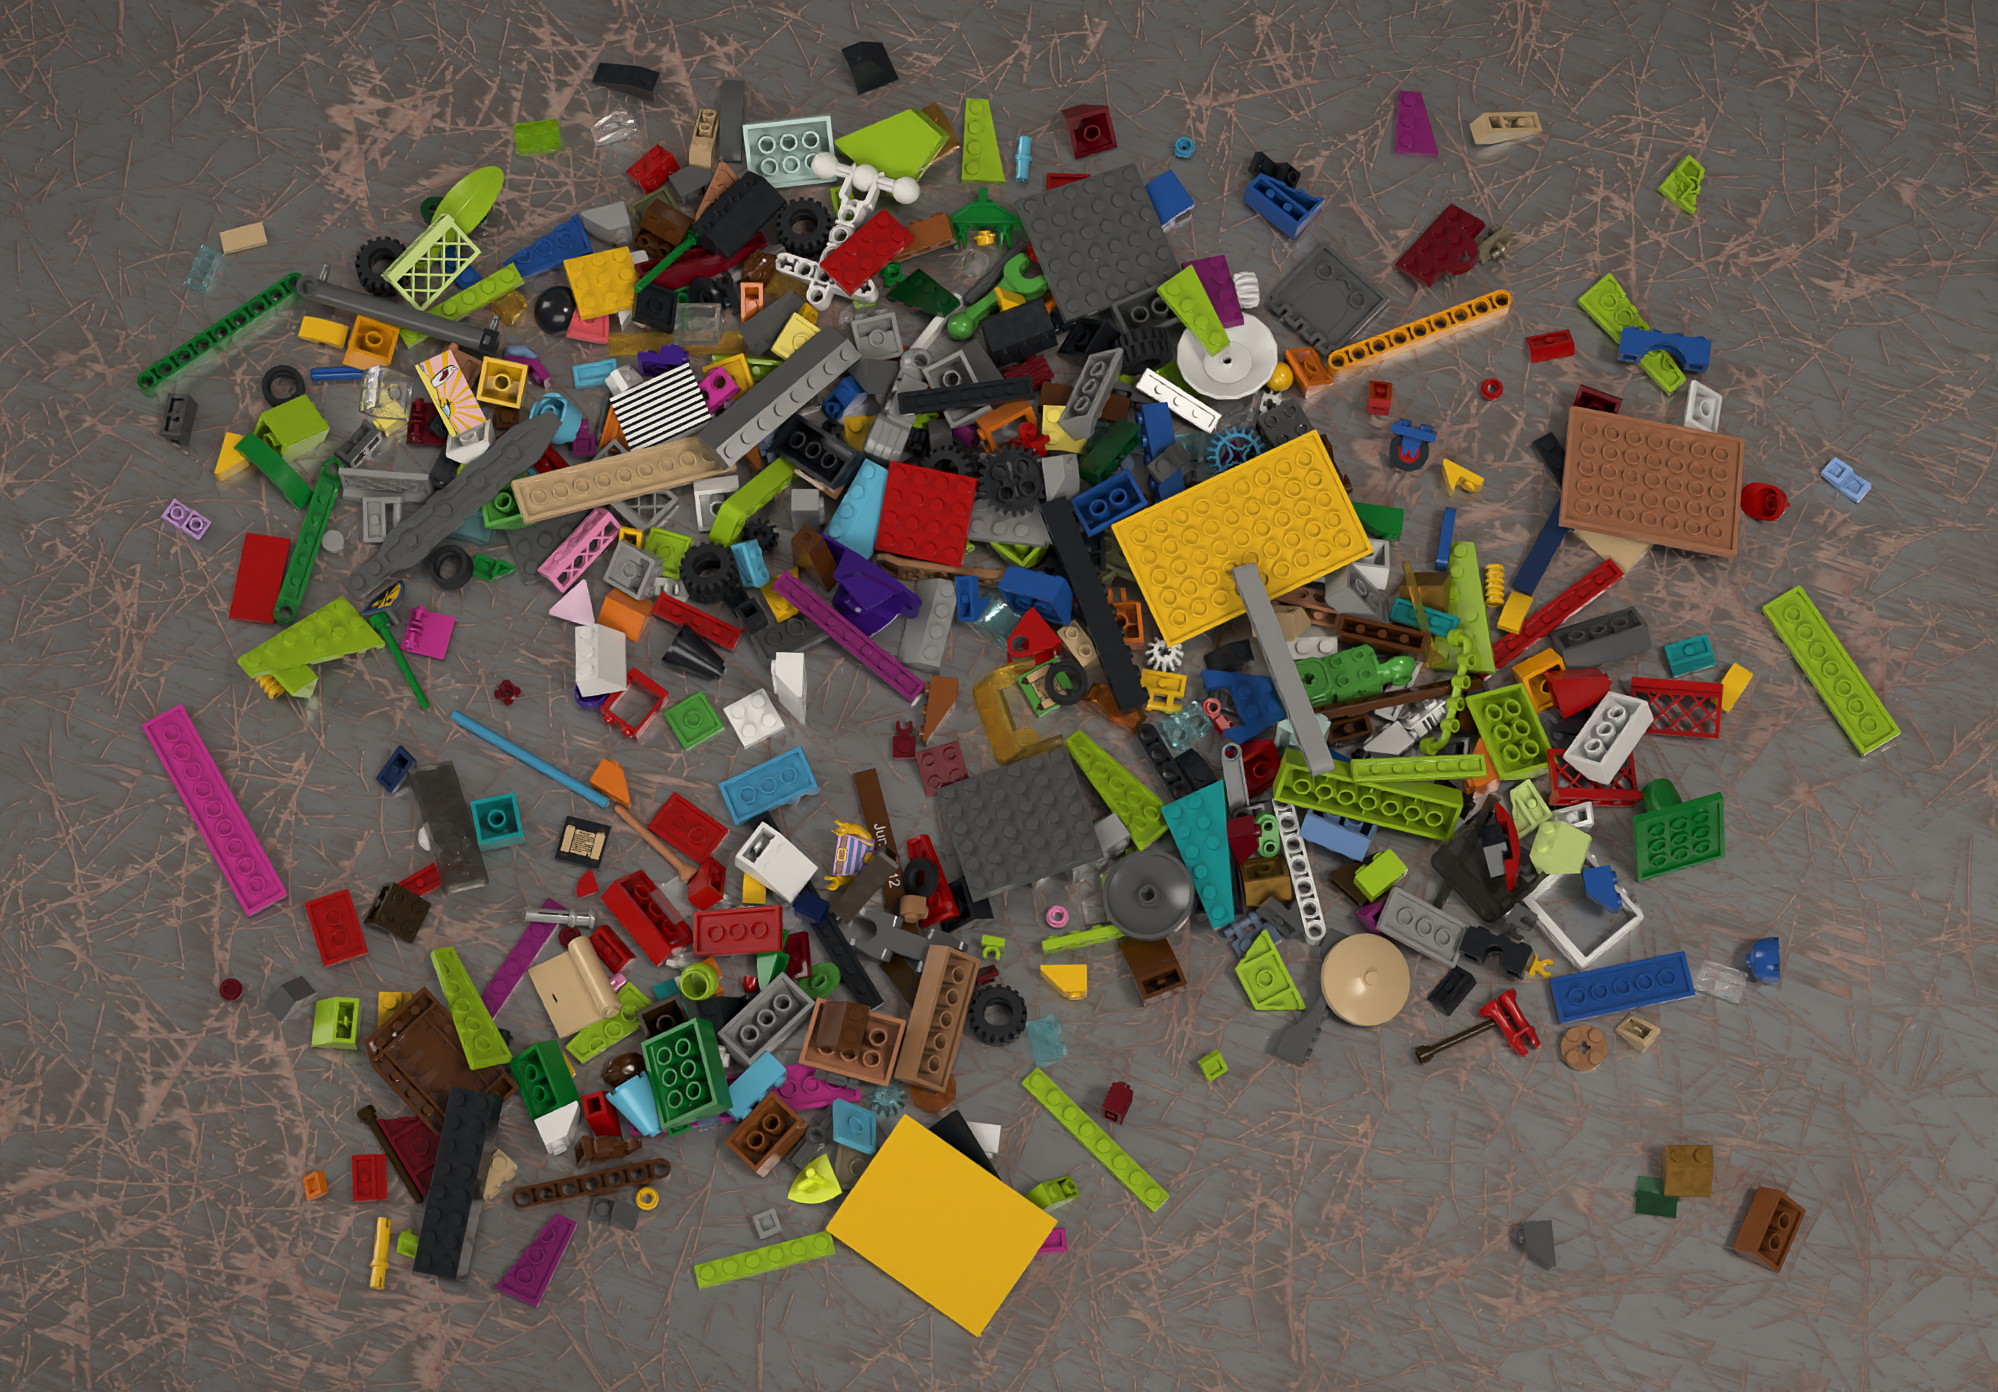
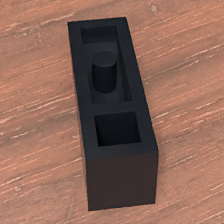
M600 62L592 83L655 102L661 86L660 72L640 66Z

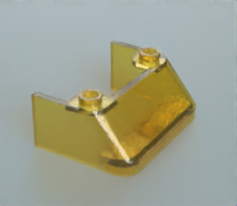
M1034 656L998 667L977 682L972 689V696L993 756L1000 766H1005L1063 746L1062 734L1040 741L1037 732L1032 728L1025 727L1017 730L1003 692L1004 689L1010 688L1015 684L1017 676L1023 675L1035 668Z

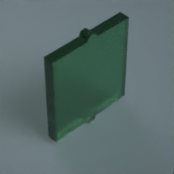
M1638 1176L1637 1192L1634 1194L1636 1197L1635 1214L1676 1219L1677 1202L1680 1201V1198L1678 1196H1664L1663 1178Z

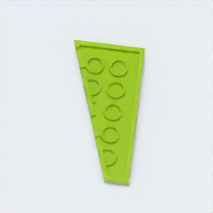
M342 595L242 655L237 663L251 678H257L277 673L278 670L286 668L296 669L303 664L310 663L313 665L343 658L344 655L355 652L360 654L365 653L368 649H382L386 643Z

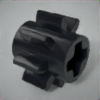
M1058 307L1050 313V319L1055 331L1058 330L1065 333L1076 324L1074 320L1064 323Z

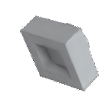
M774 1208L752 1216L760 1239L782 1232V1227Z

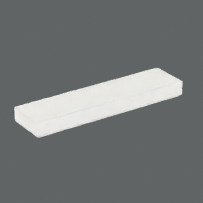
M1145 368L1135 385L1136 389L1158 403L1168 401L1169 410L1208 435L1211 434L1221 417L1219 413L1148 368Z

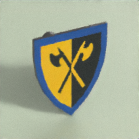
M403 581L396 582L380 593L365 607L360 616L384 611L393 625L399 624L401 619L395 610L403 601L402 595L405 590Z

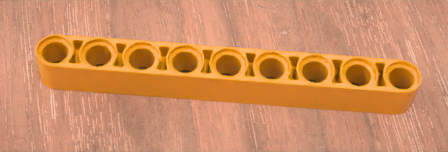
M1497 290L1341 348L1329 355L1327 370L1330 375L1341 377L1499 318L1509 312L1512 296L1507 290ZM1503 300L1506 302V305L1501 306L1496 301ZM1476 308H1484L1486 312L1479 313L1476 311ZM1462 315L1466 319L1464 321H1459L1455 318V316ZM1442 323L1445 327L1440 329L1435 324ZM1420 330L1423 331L1425 335L1417 336L1414 332ZM1401 338L1404 340V343L1398 344L1394 339ZM1381 346L1384 350L1379 352L1374 350L1373 347ZM1359 353L1363 355V358L1356 359L1353 357V354ZM1340 361L1343 365L1336 367L1332 362Z

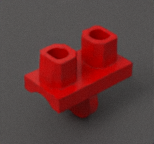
M1022 422L1018 427L1020 439L1009 440L1010 444H1015V447H1018V449L1021 445H1024V452L1026 453L1032 448L1031 455L1033 457L1037 454H1040L1039 458L1047 455L1045 443L1050 442L1049 435L1038 434L1036 426L1032 422Z

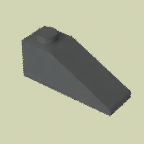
M791 290L740 325L739 329L747 346L757 355L773 346L792 313H798L804 305V300L794 290Z

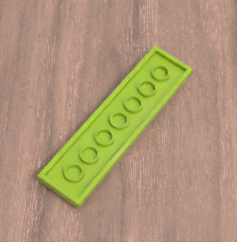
M1801 585L1796 586L1762 607V612L1862 757L1901 734L1899 727Z

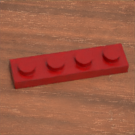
M663 592L659 595L651 611L652 614L679 627H682L684 623L690 625L700 637L732 652L743 633V630Z

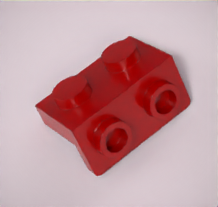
M657 144L625 172L648 195L669 180V176L679 171L680 167L674 156Z

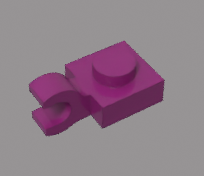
M582 419L579 434H577L576 439L573 441V457L594 458L596 456L595 434H589L588 419Z

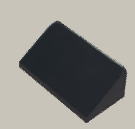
M1456 965L1429 995L1427 1000L1445 1015L1450 1016L1474 988L1477 981L1471 973Z

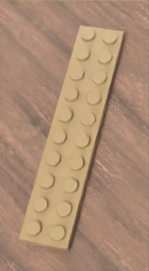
M695 436L513 480L511 481V487L523 523L526 525L691 484L693 481L715 478L735 473L737 467L734 463L723 471Z

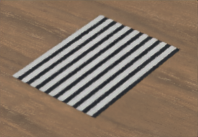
M689 363L610 398L631 451L658 445L712 420Z

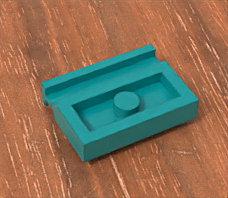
M1707 634L1663 647L1673 678L1717 666Z

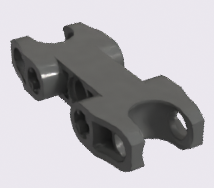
M861 909L859 916L871 921L875 925L876 935L869 941L851 938L849 946L863 952L868 957L890 963L893 953L916 960L914 972L921 975L930 945L949 946L961 952H967L969 947L968 944L956 939L951 934L928 927L925 937L901 930L904 922L903 918L884 911Z

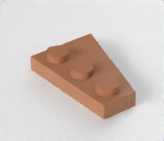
M720 161L694 218V223L739 180L725 162Z

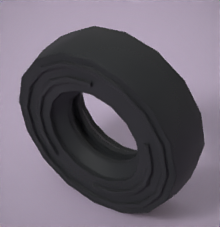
M925 858L911 860L903 872V886L908 895L929 898L936 891L939 874L935 863ZM920 870H923L925 875L922 887H919L917 884V875Z

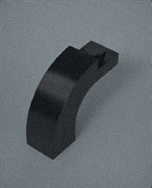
M742 586L737 587L735 591L732 590L728 598L723 596L724 603L748 637L769 625L761 606L754 597L749 598Z

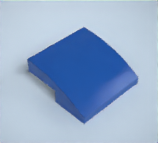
M1171 169L1145 186L1162 228L1175 222L1176 217L1195 206V203Z

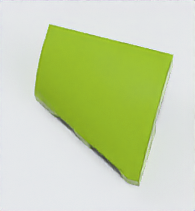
M1689 154L1682 158L1657 190L1672 203L1692 215L1697 209L1695 204L1697 196L1700 195V181L1704 177L1705 169Z

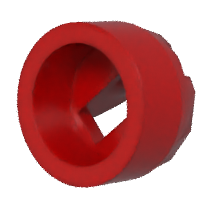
M744 975L742 985L745 991L749 993L758 991L760 988L758 978Z

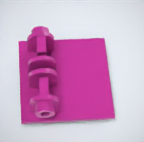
M418 605L417 608L412 607L400 650L444 660L456 618L426 611V607Z

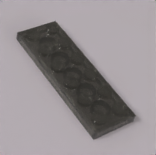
M453 761L408 770L409 781L444 895L489 885V878Z

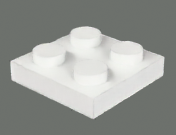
M764 688L723 709L745 749L785 729V725Z

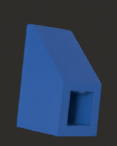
M853 376L845 377L820 408L829 419L832 418L839 421L860 406L869 394Z
M1610 865L1582 870L1586 897L1613 915L1618 914L1619 907L1622 906L1620 893L1615 892L1614 885L1618 884L1616 872L1611 871Z

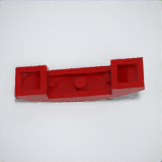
M1494 803L1496 823L1500 822L1503 834H1507L1511 859L1504 860V873L1509 892L1513 891L1520 872L1519 837L1509 813L1500 803Z

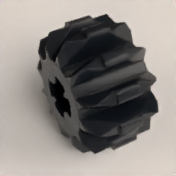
M758 518L757 524L749 521V527L743 528L745 535L741 536L742 542L757 539L763 557L764 551L771 554V547H778L776 540L780 538V535L776 532V525L770 526V520L767 519L762 523L761 518ZM758 535H763V539L758 540Z

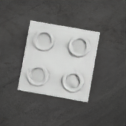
M1437 698L1416 701L1412 709L1406 710L1398 716V721L1404 728L1411 730L1409 734L1414 740L1416 738L1420 739L1428 730L1432 729L1430 723L1436 726L1437 723L1446 718L1448 710L1444 705L1446 701Z

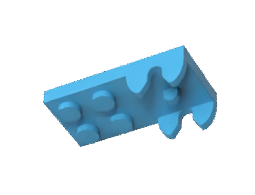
M801 746L718 784L736 826L744 824L786 803H799L800 797L804 795H816L820 792V787Z

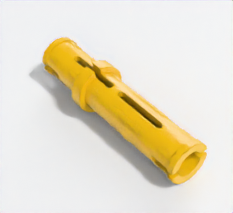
M383 1217L377 1218L373 1261H370L372 1271L369 1288L383 1290L385 1288L386 1269L389 1268L387 1256L392 1223L390 1218L388 1220Z

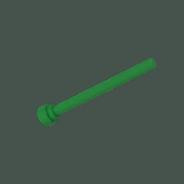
M691 228L685 236V240L633 286L635 292L640 293L690 246L698 245Z
M384 611L376 613L369 619L372 627L381 632L422 710L428 709L430 704L388 628V616Z

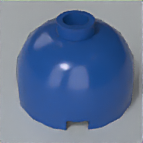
M1779 937L1762 938L1752 945L1751 953H1746V967H1751L1753 976L1761 982L1779 983Z

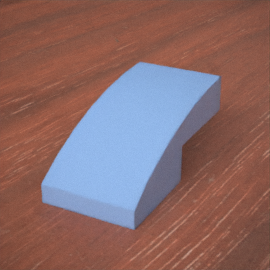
M1836 457L1821 472V475L1829 483L1857 504L1871 489V483L1855 474L1852 467Z

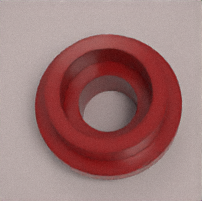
M1495 378L1486 379L1481 385V393L1488 400H1496L1503 393V385ZM1493 387L1496 391L1491 393L1488 391V388Z

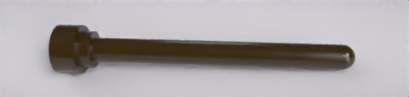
M1505 1012V1015L1508 1018V1020H1512L1513 1018L1511 1017L1509 1012ZM1492 1018L1433 1046L1421 1045L1414 1049L1415 1055L1421 1065L1431 1062L1435 1054L1499 1025Z
M371 1104L364 1107L356 1115L361 1122L369 1125L417 1204L423 1203L424 1198L378 1124L376 1120L378 1118L376 1116L377 1111Z

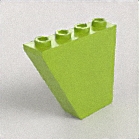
M913 108L838 138L834 141V144L838 147V151L842 155L850 157L857 167L862 164H869L875 167L878 173L884 171L886 178L897 180L901 177H911L918 182L950 138V135L919 108ZM886 191L890 197L894 198L893 193Z

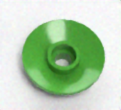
M825 962L811 967L812 977L800 980L798 987L813 1001H816L817 997H827L838 986L841 973L833 963Z

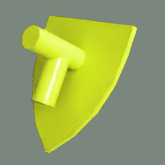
M826 1153L810 1162L797 1175L791 1185L788 1199L798 1203L816 1204L830 1200L843 1193Z

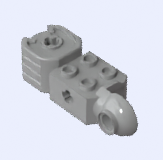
M911 348L901 357V369L893 387H891L886 398L888 401L881 413L875 417L860 451V454L865 459L867 458L888 471L890 461L899 460L917 416L900 417L897 393L927 389L928 381L922 370L935 363L934 357L927 350ZM915 360L921 361L924 366H918Z

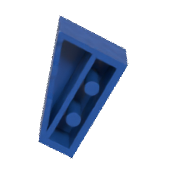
M1260 173L1246 187L1243 201L1294 240L1321 213L1325 199L1322 197L1315 198L1305 194L1306 191L1302 189H1293L1286 186V183Z

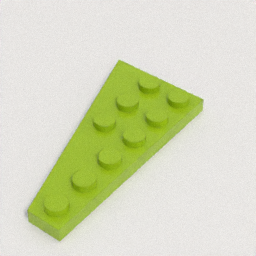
M1452 541L1447 572L1452 573L1448 614L1461 619L1457 629L1464 630L1465 634L1472 641L1471 654L1475 655L1476 664L1472 668L1468 667L1466 673L1497 675L1476 545L1474 542ZM1436 635L1430 668L1434 671L1457 672L1459 667L1457 657L1462 653L1463 646L1451 647L1448 644L1447 638Z
M1080 729L1066 739L1064 745H1066L1067 750L1111 811L1115 812L1141 852L1170 829L1161 810V807L1167 804Z

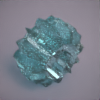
M895 1080L893 1084H889V1087L878 1085L879 1088L871 1086L870 1090L874 1094L868 1095V1100L873 1101L870 1104L871 1109L878 1108L876 1111L877 1115H881L885 1111L886 1118H889L890 1111H893L895 1116L899 1115L897 1107L905 1109L903 1101H907L908 1097L903 1093L906 1091V1088L904 1086L898 1088V1080ZM884 1094L892 1096V1101L884 1099Z

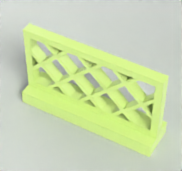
M441 213L381 274L384 280L389 282L413 308L424 311L481 253L476 245L453 222L454 219L449 214ZM450 228L456 232V242H445V233ZM434 244L441 245V258H430V248ZM445 245H456V258H445ZM460 245H468L473 253L468 258H460ZM418 260H426V273H415V263ZM430 260H441V274L430 273ZM445 260L456 261V270L452 274H445ZM403 275L410 276V289H403L397 283ZM415 276H425V289H415ZM430 276H441L440 286L437 289H430ZM415 291L425 292V302L421 306L414 301Z

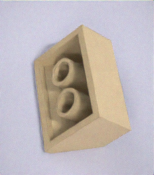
M1579 529L1573 531L1577 537L1604 561L1610 558L1624 575L1654 545L1653 543Z

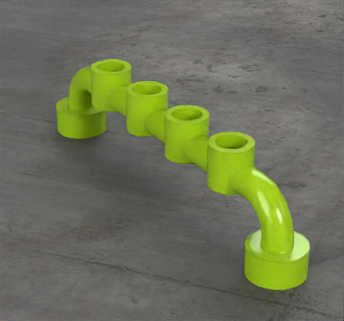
M1451 629L1447 635L1448 644L1451 647L1463 646V651L1457 657L1458 671L1451 680L1453 690L1451 697H1448L1446 700L1448 710L1446 718L1442 719L1440 724L1442 730L1439 740L1435 737L1422 738L1420 751L1424 755H1435L1438 750L1445 747L1448 743L1451 732L1456 733L1460 728V723L1455 719L1457 711H1462L1465 707V700L1460 697L1462 689H1468L1471 684L1470 677L1466 676L1467 668H1472L1476 664V657L1474 654H1471L1472 641L1462 629Z

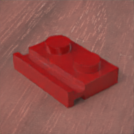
M386 1153L352 1155L354 1203L388 1201Z

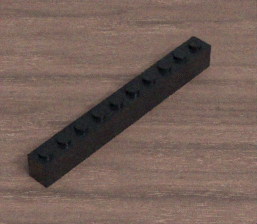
M1062 496L1040 504L1039 512L1068 584L1073 591V597L1121 717L1147 708L1148 700H1150L1149 692L1146 687L1142 688L1139 680L1142 679L1138 666L1134 667L1132 663L1133 653L1130 646H1126L1124 643L1125 633L1121 624L1117 625L1114 618L1117 616L1114 605H1109L1106 596H1109L1106 585L1104 583L1101 584L1099 581L1100 571L1096 562L1092 563L1089 555H1092L1089 543H1084L1081 535L1084 534L1080 521H1075L1073 514L1076 512L1072 501H1067L1066 496Z

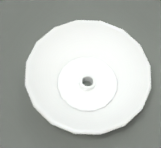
M1242 312L1244 325L1224 329L1231 342L1230 346L1212 358L1188 328H1186L1177 345V365L1184 380L1198 393L1214 399H1239L1256 393L1270 380L1278 363V345L1270 329L1257 317ZM1229 360L1231 363L1225 364L1224 361Z

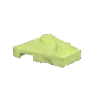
M1530 779L1510 791L1513 820L1518 832L1519 841L1537 830L1541 821H1550L1555 818Z

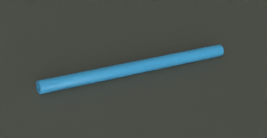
M456 709L453 711L450 719L602 808L605 809L610 798Z

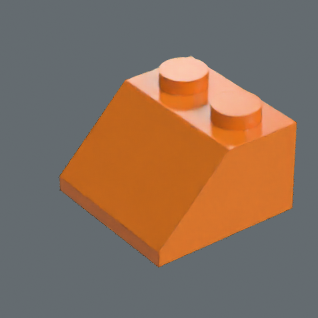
M1482 737L1479 738L1473 754L1485 755L1487 776L1486 778L1463 779L1464 781H1462L1465 793L1470 794L1473 799L1497 791L1500 783V778Z

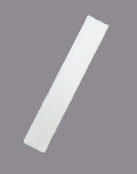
M957 293L953 294L959 299L961 305L945 318L935 316L910 349L922 348L927 350L946 327L949 318L963 306L962 296ZM899 371L896 374L892 384L890 385L886 395L875 394L876 401L883 405V403L886 401L888 393L891 387H893L895 379L899 374Z

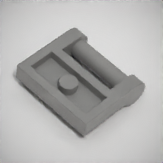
M404 497L363 498L364 543L384 542L387 535L388 504L393 505V528L402 522Z

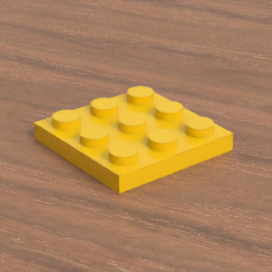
M628 246L563 260V266L581 321L633 308L635 292L633 286L636 284L638 276Z

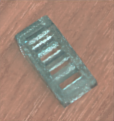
M201 245L184 285L205 294L224 258V254ZM206 254L214 257L213 262L205 259ZM203 262L210 265V269H206L200 266L201 263ZM200 270L207 273L206 278L196 274L197 271ZM193 278L203 281L202 286L192 282Z

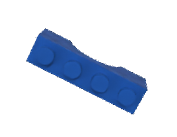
M1635 326L1623 327L1620 335L1617 360L1640 363L1647 353L1654 350H1666L1678 357L1683 370L1706 373L1709 366L1712 340H1706L1702 336L1686 337L1681 333L1665 334L1655 329L1645 331Z

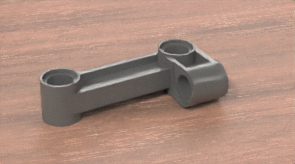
M1232 738L1223 739L1218 745V751L1225 782L1229 818H1235L1239 812H1245L1246 816L1254 815V818L1261 812H1271L1273 814L1271 799L1270 801L1249 802L1241 747ZM1228 746H1235L1233 754H1225V749Z

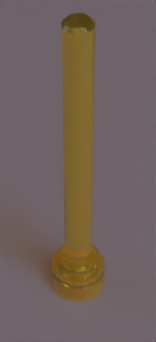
M1404 561L1402 562V567L1420 630L1429 633L1432 642L1425 663L1426 668L1444 664L1442 654L1435 650L1411 562Z

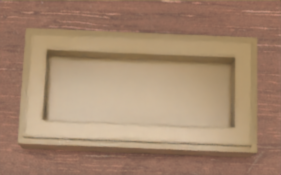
M263 222L219 232L225 255L268 244Z

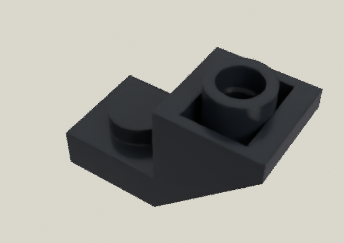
M1262 151L1255 152L1248 171L1255 177L1262 173L1286 183V186L1293 189L1296 188L1301 173L1288 162L1275 163Z

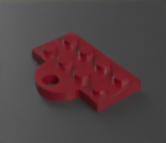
M1451 203L1395 264L1396 270L1427 288H1430L1443 273L1447 275H1461L1468 272L1476 265L1479 259V250L1474 239L1486 227L1484 221ZM1463 257H1470L1466 262H1459Z

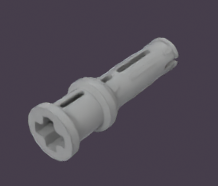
M525 907L523 920L524 922L566 924L569 928L587 926L588 929H593L595 911L594 908L575 910V907H570L567 910Z

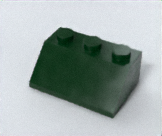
M1121 418L1116 423L1112 422L1106 428L1105 436L1101 440L1098 438L1090 448L1092 451L1087 456L1083 455L1078 460L1079 477L1092 487L1107 480L1140 443L1141 426L1139 424Z

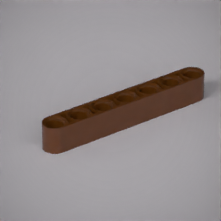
M657 1158L520 1187L514 1191L512 1200L518 1211L531 1212L592 1199L595 1196L602 1197L663 1184L671 1179L672 1168L666 1159ZM659 1166H665L668 1169L667 1173L662 1176L657 1175L655 1170ZM642 1171L645 1175L641 1180H634L632 1178L633 1173ZM620 1176L622 1180L618 1185H611L609 1183L610 1178ZM595 1180L599 1183L595 1190L586 1188L587 1183ZM572 1185L576 1188L575 1192L571 1195L563 1193L566 1186ZM545 1190L553 1192L552 1197L548 1200L541 1199V1193ZM522 1195L530 1197L529 1202L525 1205L518 1203V1199Z

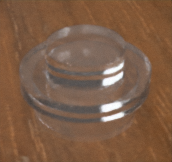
M724 893L723 899L715 905L725 909H733L734 906H737V902H734L735 897Z

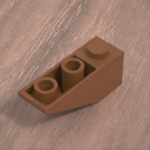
M932 675L931 683L926 682L925 696H929L928 704H923L922 717H925L926 721L925 726H920L919 739H923V747L928 746L955 709L959 678Z

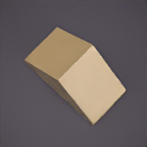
M1631 1013L1615 1029L1640 1054L1656 1040L1661 1031L1659 1027Z

